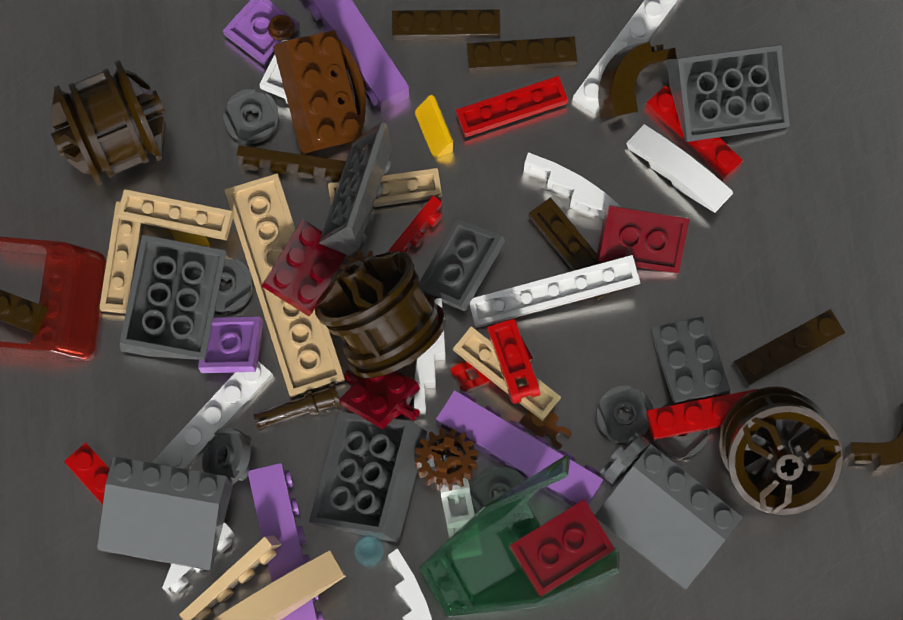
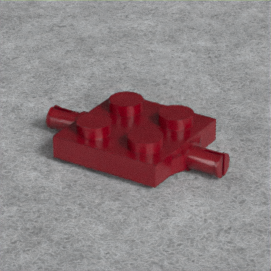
M349 370L343 373L344 382L352 385L339 399L342 406L381 429H384L400 414L410 418L412 421L419 417V409L409 405L411 399L420 390L419 384L415 380L398 371L373 378L359 377Z

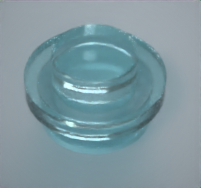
M364 537L357 542L354 553L360 564L373 566L381 561L384 549L378 539Z

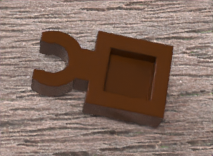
M528 410L519 421V424L533 436L538 435L542 438L548 436L551 445L557 450L562 448V444L556 440V436L563 434L569 439L572 435L568 428L555 425L559 417L552 411L542 421Z

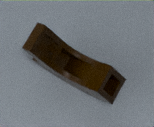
M649 41L629 45L616 53L606 65L599 84L598 101L601 118L638 112L635 96V84L638 75L650 64L677 58L676 49H665L664 44L651 46Z
M903 402L900 404L901 427L894 440L884 443L851 442L845 447V459H854L856 464H869L874 460V471L889 470L902 465Z

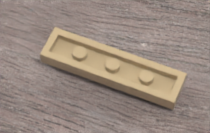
M438 168L384 175L381 180L383 184L382 193L378 199H375L373 207L428 200L432 196L442 198ZM339 182L328 183L331 205Z
M124 189L117 216L123 220L227 241L234 213L230 210Z
M116 201L99 308L105 312L126 314L143 223L119 219L117 213L120 202Z
M471 326L454 346L453 351L508 394V389L491 341ZM525 377L515 380L517 387L527 385ZM536 378L541 395L534 398L531 396L521 398L519 403L543 421L559 402L561 396Z
M274 535L265 536L182 611L179 614L183 620H206L213 613L211 608L217 602L222 604L234 594L232 589L239 582L244 584L255 575L253 570L260 563L265 565L277 555L275 550L281 545L279 540Z

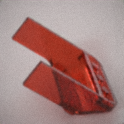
M0 237V252L46 255L39 304L49 308L38 334H34L31 342L26 344L0 342V355L76 362L91 360L97 352L102 311L99 307L107 262L104 255L100 252L66 242Z

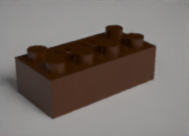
M336 30L291 39L274 45L273 48L301 154L353 142L362 136L366 115L364 84L354 58L338 39ZM346 69H347V71H348V73H349V75H350V78H351V81H352V84H353L354 95H355V103H354V99H353V92H352L351 83H350L348 74H347V72H346Z

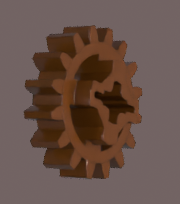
M440 428V435L436 436L431 431L429 432V441L426 439L420 440L421 448L415 449L417 457L414 459L415 468H419V478L426 477L427 486L435 482L437 490H441L443 485H447L449 491H452L454 483L463 487V478L472 479L471 470H477V462L475 460L478 459L477 450H473V440L466 442L465 433L460 434L458 437L454 428L451 429L449 434H445L444 429ZM430 467H435L436 472L433 471Z

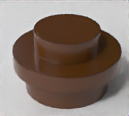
M277 15L271 19L268 25V33L275 40H287L295 34V24L290 17Z

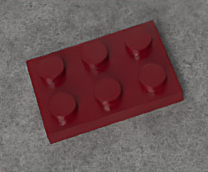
M606 205L596 260L599 262H609L633 255L635 266L638 268L679 274L690 219Z
M302 219L261 287L305 315L310 316L315 309L319 297L330 284L346 254L320 244L319 240L322 231Z
M585 499L509 545L510 550L539 597L615 550Z

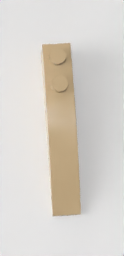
M329 550L270 583L213 620H281L346 577L333 552Z

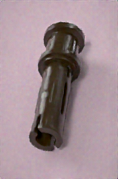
M331 383L328 388L316 392L309 390L304 394L305 397L253 412L254 420L267 417L265 420L255 422L258 430L307 413L316 416L319 414V411L335 406L341 408L335 384Z

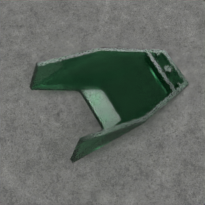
M568 455L563 456L485 505L420 565V570L447 617L541 607L619 573L620 552L618 548H615L610 554L539 597L509 548V545L540 527L528 501L538 490L568 477L570 463Z

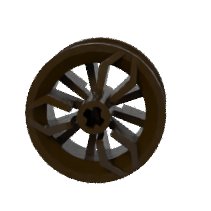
M120 60L114 62L116 70L112 76L108 68H106L101 73L79 82L68 84L71 93L62 91L59 85L54 87L51 125L55 132L51 133L60 156H65L68 162L82 173L92 175L97 186L103 184L101 176L104 171L107 172L109 178L114 177V174L142 162L143 164L147 163V153L155 155L157 161L163 159L166 123L163 116L160 115L166 112L157 91H151L146 81L136 73L124 70Z
M400 251L386 252L351 263L337 275L316 303V317L323 325H326L332 334L341 336L345 342L343 351L348 359V365L352 372L359 377L373 378L383 376L413 363L438 340L446 326L447 317L443 309L434 302L431 296L423 294L418 286L419 276L414 269V262L407 253Z
M778 386L754 390L740 398L729 409L721 424L719 432L721 458L730 473L736 490L753 507L775 515L797 514L818 505L834 489L840 477L843 463L840 440L819 407L803 393L791 388ZM803 424H806L810 427L809 429H807L806 431H804L803 433H801L800 435L791 440V438L797 433V431L803 426ZM768 460L756 475L750 472Z

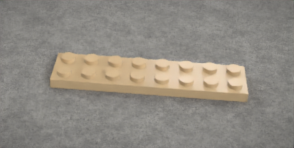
M278 174L225 189L224 191L230 210L234 213L233 219L290 398L303 395L309 390L315 391L328 387L331 383L343 382L345 379L329 330L326 325H323L315 315V309L310 316H307L261 287L295 231L293 219Z

